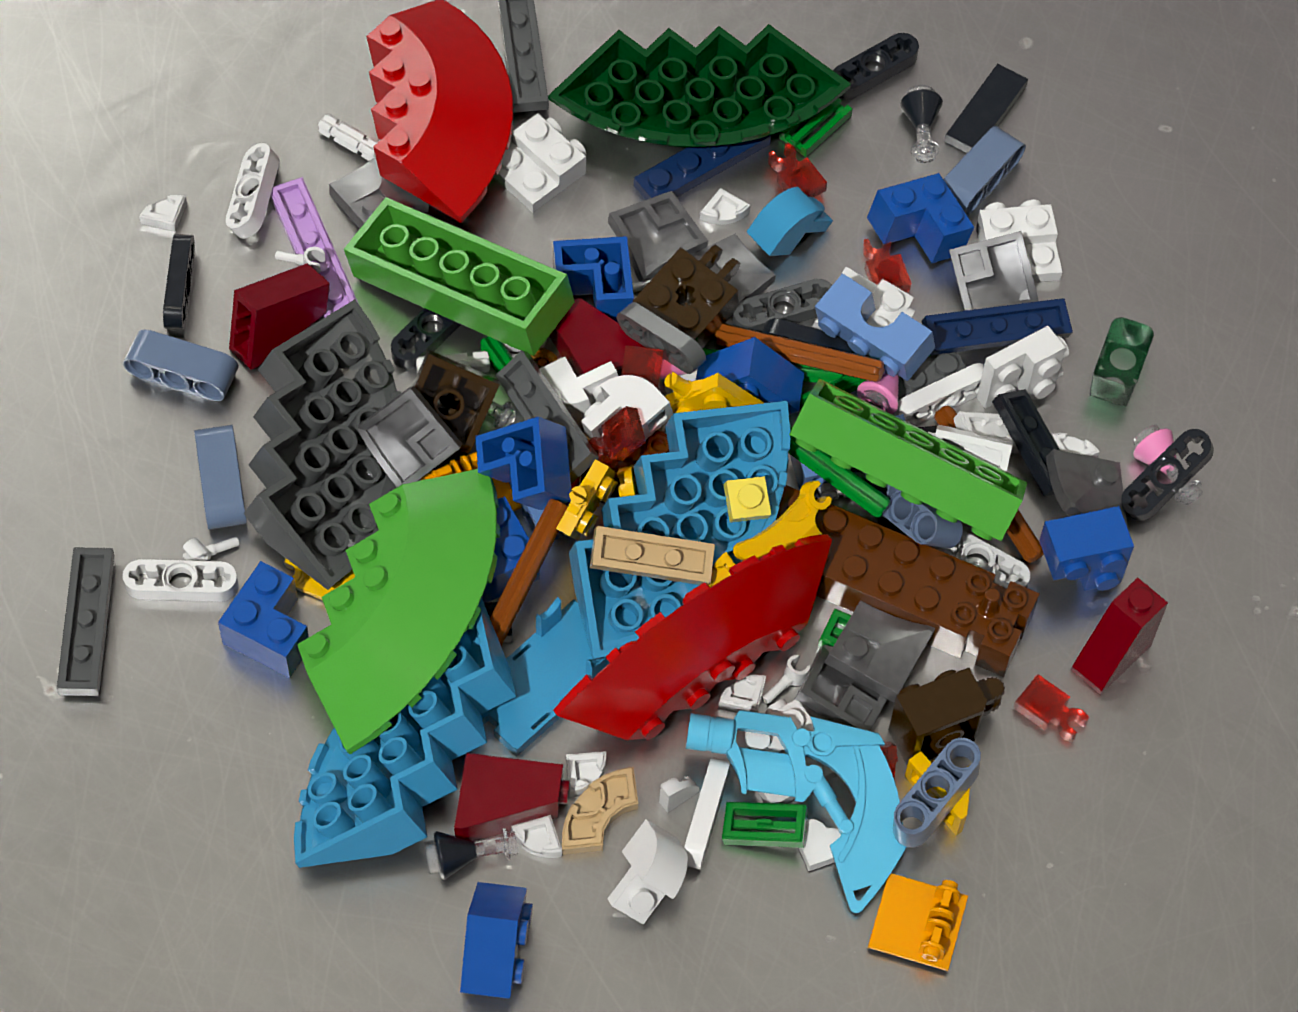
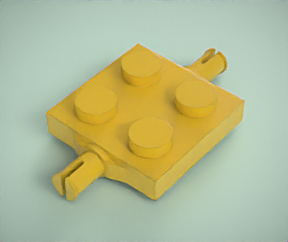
M672 372V375L669 373L664 381L665 386L674 391L664 396L670 402L673 413L764 403L719 373L701 380L686 381L677 373Z
M596 459L594 460L580 486H575L571 489L573 490L569 493L571 502L559 522L557 530L577 541L581 534L586 537L590 534L598 519L594 512L599 507V502L602 500L606 503L617 485V482L613 479L616 473L610 467Z

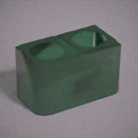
M1123 317L1112 321L1093 372L1090 396L1124 407L1127 406L1154 337L1151 327ZM1118 348L1128 349L1134 353L1136 363L1131 369L1120 370L1112 365L1110 361L1111 353ZM1115 377L1120 379L1124 384L1106 378Z

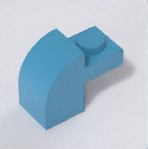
M793 187L772 199L758 214L747 230V233L769 256L790 255L805 233L826 232L833 220L824 212L825 207L820 201L813 197H808L799 187Z

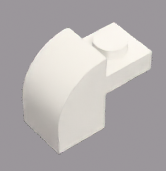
M562 357L540 368L577 425H582L581 420L584 419L585 412L590 406L598 401L603 402L605 400L600 385L606 380L618 376L611 361L579 377H576L566 357Z
M621 375L608 379L600 385L605 400L603 402L598 401L590 406L581 422L586 435L595 444L600 442L624 420L646 440L671 418L673 411L670 402L649 381L638 376Z
M645 819L622 850V853L631 864V868L607 898L612 907L641 924L645 923L665 895L674 899L684 881L688 864L686 850L679 840Z

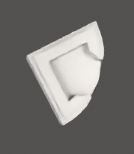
M720 188L701 211L700 220L716 225L732 224L746 217L750 213L751 205Z
M170 195L167 196L168 199L159 201L154 205L149 204L139 216L141 224L176 232L187 205L186 196Z
M1067 433L1051 434L1059 450L1098 458L1099 450L1090 441L1067 436Z
M750 675L746 679L727 687L720 697L718 708L734 712L744 710L758 713L766 676Z
M606 751L566 755L568 780H570L569 797L581 795L588 789V785L603 776L606 767Z
M684 776L681 782L677 778H671L660 786L659 803L668 813L700 792V789L690 776Z
M551 815L511 826L515 840L527 852L543 858L562 857V848Z

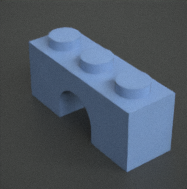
M843 273L815 305L818 326L830 337L835 338L839 336L847 341L848 346L858 355H868L871 358L883 361L885 373L895 377L897 374L908 381L935 349L933 332L904 312H901L894 322L885 327H874L866 323L876 310L873 294Z

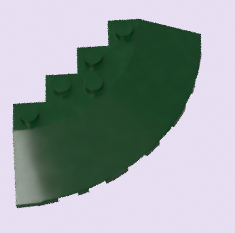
M769 24L747 45H744L718 26L697 47L668 28L647 49L618 30L548 95V100L569 114L597 128L619 136L670 146L708 147L750 141L786 130L811 118L831 105L850 88L851 83Z

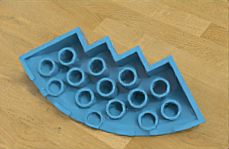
M787 401L673 413L665 425L669 452L640 456L633 467L638 495L608 498L601 509L604 527L715 544L713 564L725 552L728 553L734 564L741 562L742 560L735 557L733 547L736 543L752 538L765 530L776 520L780 508L779 504L787 481L788 451L790 450L789 434L791 430ZM765 476L771 516L766 519L730 523L724 483L728 480ZM593 539L576 541L569 551L575 594L593 660L606 658L614 648L619 649L630 641H636L639 638L635 633L638 628L659 612L666 618L681 607L685 595L699 585L590 568Z
M482 597L478 604L481 612L473 628L464 632L461 640L453 650L457 655L438 680L433 677L419 693L421 699L412 708L407 704L397 715L389 720L392 726L352 754L345 750L335 728L331 731L325 744H318L308 767V771L312 774L307 789L301 790L298 801L303 806L300 821L295 822L294 831L295 864L299 868L392 855L428 837L422 807L458 790L452 760L486 744L487 739L481 714L516 697L509 665Z

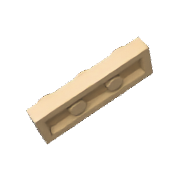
M596 526L594 529L590 568L701 585L705 582L709 585L711 583L715 544Z

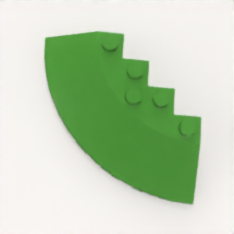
M478 469L402 484L370 503L369 506L379 531L345 550L355 577L322 596L331 625L297 644L306 672L345 750L349 754L377 738L392 726L389 720L397 715L407 704L412 708L421 699L419 693L433 677L438 680L457 655L453 650L461 640L464 632L473 628L481 612L478 604L486 584L492 583L497 564V556L494 550L496 538H500V526L497 523L496 508L499 505L493 480L491 477L479 474Z

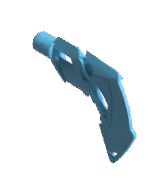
M739 710L734 719L715 718L708 715L691 713L686 749L726 754L737 774L742 794H747V790L795 797V801L804 802L812 792L814 793L821 806L826 808L841 834L840 838L830 845V849L849 909L852 913H860L887 880L906 849V846L901 845L895 839L893 833L894 811L900 800L892 772L880 748L885 743L879 733L812 716L810 718L814 731H807L803 728L797 729L791 717ZM737 731L777 736L786 754L738 747L736 743ZM805 757L826 765L845 782L856 802L850 820L838 803V797L824 777L822 769L817 765L806 766ZM871 886L860 901L856 900L853 891Z

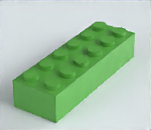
M385 197L343 249L354 277L520 351L523 350L532 356L540 349L575 302L567 274Z
M820 378L809 393L789 434L796 438L795 442L800 447L811 452H816L818 449L830 455V460L834 464L848 470L854 467L866 473L865 477L870 482L880 487L890 485L902 491L900 495L907 501L917 505H921L924 502L936 508V514L943 519L953 523L960 520L972 526L971 531L986 540H992L994 537L1002 541L1023 501L1027 486L1026 481Z

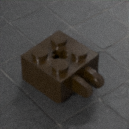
M713 245L700 260H697L680 247L636 296L633 302L638 303L692 337L704 348L715 335L716 330H719L721 325L726 323L739 305L738 290L728 282L737 273L741 263L732 258L716 274L711 268L720 259L723 250L719 246Z
M428 349L412 385L416 387L461 441L462 446L459 450L469 454L476 440L475 436L478 435L500 386L499 381L496 378ZM448 393L455 394V401L459 400L457 406L450 405L447 410L442 409V402L438 401L439 398L447 396Z
M968 667L958 672L956 670H948L938 675L930 683L922 686L912 684L902 689L896 695L888 731L906 765L908 760L920 751L929 761L931 759L935 760L946 745L954 739L967 738L975 742L982 717L990 714L991 711L998 710L1001 705L1002 695L1005 692L1004 683L1001 682V679L999 680L997 677L993 678L992 676L991 678L987 677V680L976 681Z

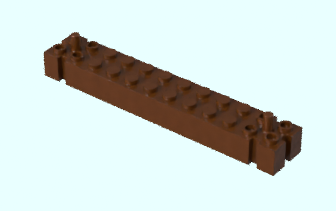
M624 420L601 440V449L594 447L595 452L599 456L598 461L607 465L616 473L613 479L617 482V485L610 498L620 497L618 491L620 481L617 476L620 468L634 467L642 455L669 452L666 433L657 430L653 436L644 440ZM590 467L581 475V483L587 475ZM788 485L784 487L776 520L798 499L799 490ZM830 504L826 509L818 510L815 517L817 528L822 535L828 534L832 539V543L816 594L817 597L852 612L855 611L861 600L895 617L931 626L935 630L927 643L928 645L958 658H961L963 652L966 651L977 656L976 666L1001 677L1005 676L1016 653L1019 639L1022 640L1032 619L1040 593L1010 581L1008 588L995 584L996 574L931 546L919 544L912 538Z

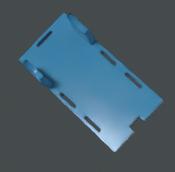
M557 596L541 615L537 614L536 633L506 658L511 671L516 697L481 714L483 725L488 721L496 727L494 729V737L517 757L560 718L553 709L586 674L594 678L610 663L606 658L592 659L579 605L574 599L561 610V599Z

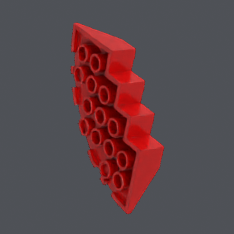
M435 0L389 15L366 36L374 66L369 71L375 101L377 102L371 108L377 137L380 139L373 148L380 176L462 223L481 202L488 192V184L494 175H498L502 168L501 161L505 150L509 149L513 131V95L509 75L502 57L490 38L461 10L445 0Z
M828 534L815 535L798 539L794 544L796 547L788 550L782 544L772 547L770 552L760 559L754 555L730 567L729 573L731 576L710 587L708 583H702L688 592L682 600L683 605L666 618L659 612L635 631L639 636L636 641H630L619 649L614 648L606 656L610 663L594 678L586 674L553 711L558 717L627 741L654 738L664 729L665 724L663 722L673 711L700 708L709 700L711 696L709 692L717 683L725 680H742L751 674L756 667L754 662L763 652L786 651L800 639L799 633L808 624L832 539Z

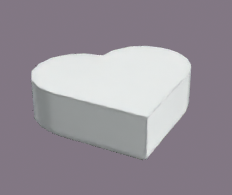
M806 820L807 829L806 833H804L805 847L799 848L808 871L835 863L830 845L840 838L841 834L838 829L826 828L818 820Z

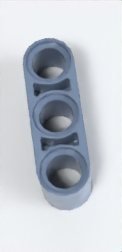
M993 126L943 179L967 216L1012 171L1025 152V144L997 126Z
M146 329L140 330L137 333L123 361L124 368L130 374L140 379L213 401L224 399L239 367L237 361L226 353Z
M233 425L194 430L208 530L247 524L246 516L243 514L245 512Z
M867 479L865 480L890 499V504L882 515L915 542L922 545L949 549L955 547L961 540L963 527L960 520L956 523L947 521L936 514V508L924 502L921 505L911 503L900 495L902 491L890 485L880 487Z
M957 738L948 743L897 805L894 811L893 833L895 839L901 845L914 848L926 842L975 782L979 775L981 752L974 741L967 738ZM956 757H965L972 764L969 767L959 768L951 761ZM932 787H940L947 792V795L937 799L930 797L926 791ZM914 817L922 822V826L913 830L905 828L901 822L906 818Z

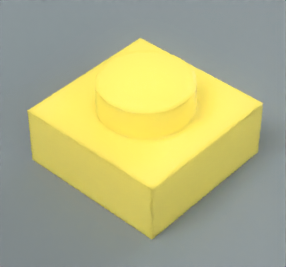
M765 476L728 480L724 483L730 523L766 519L771 516Z

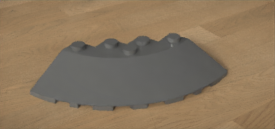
M355 299L272 349L259 367L258 371L275 393L267 397L253 418L271 441L260 448L248 465L267 489L258 494L243 513L270 547L327 590L352 570L345 550L379 531L369 504L397 488L379 465L357 430V426L399 396L401 391H397L392 375L395 371L390 359L386 360L378 343L380 337Z

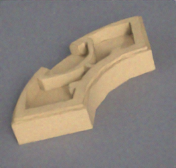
M634 767L615 770L596 779L588 785V789L571 805L562 831V855L603 851L604 835L610 824L623 813L638 809Z

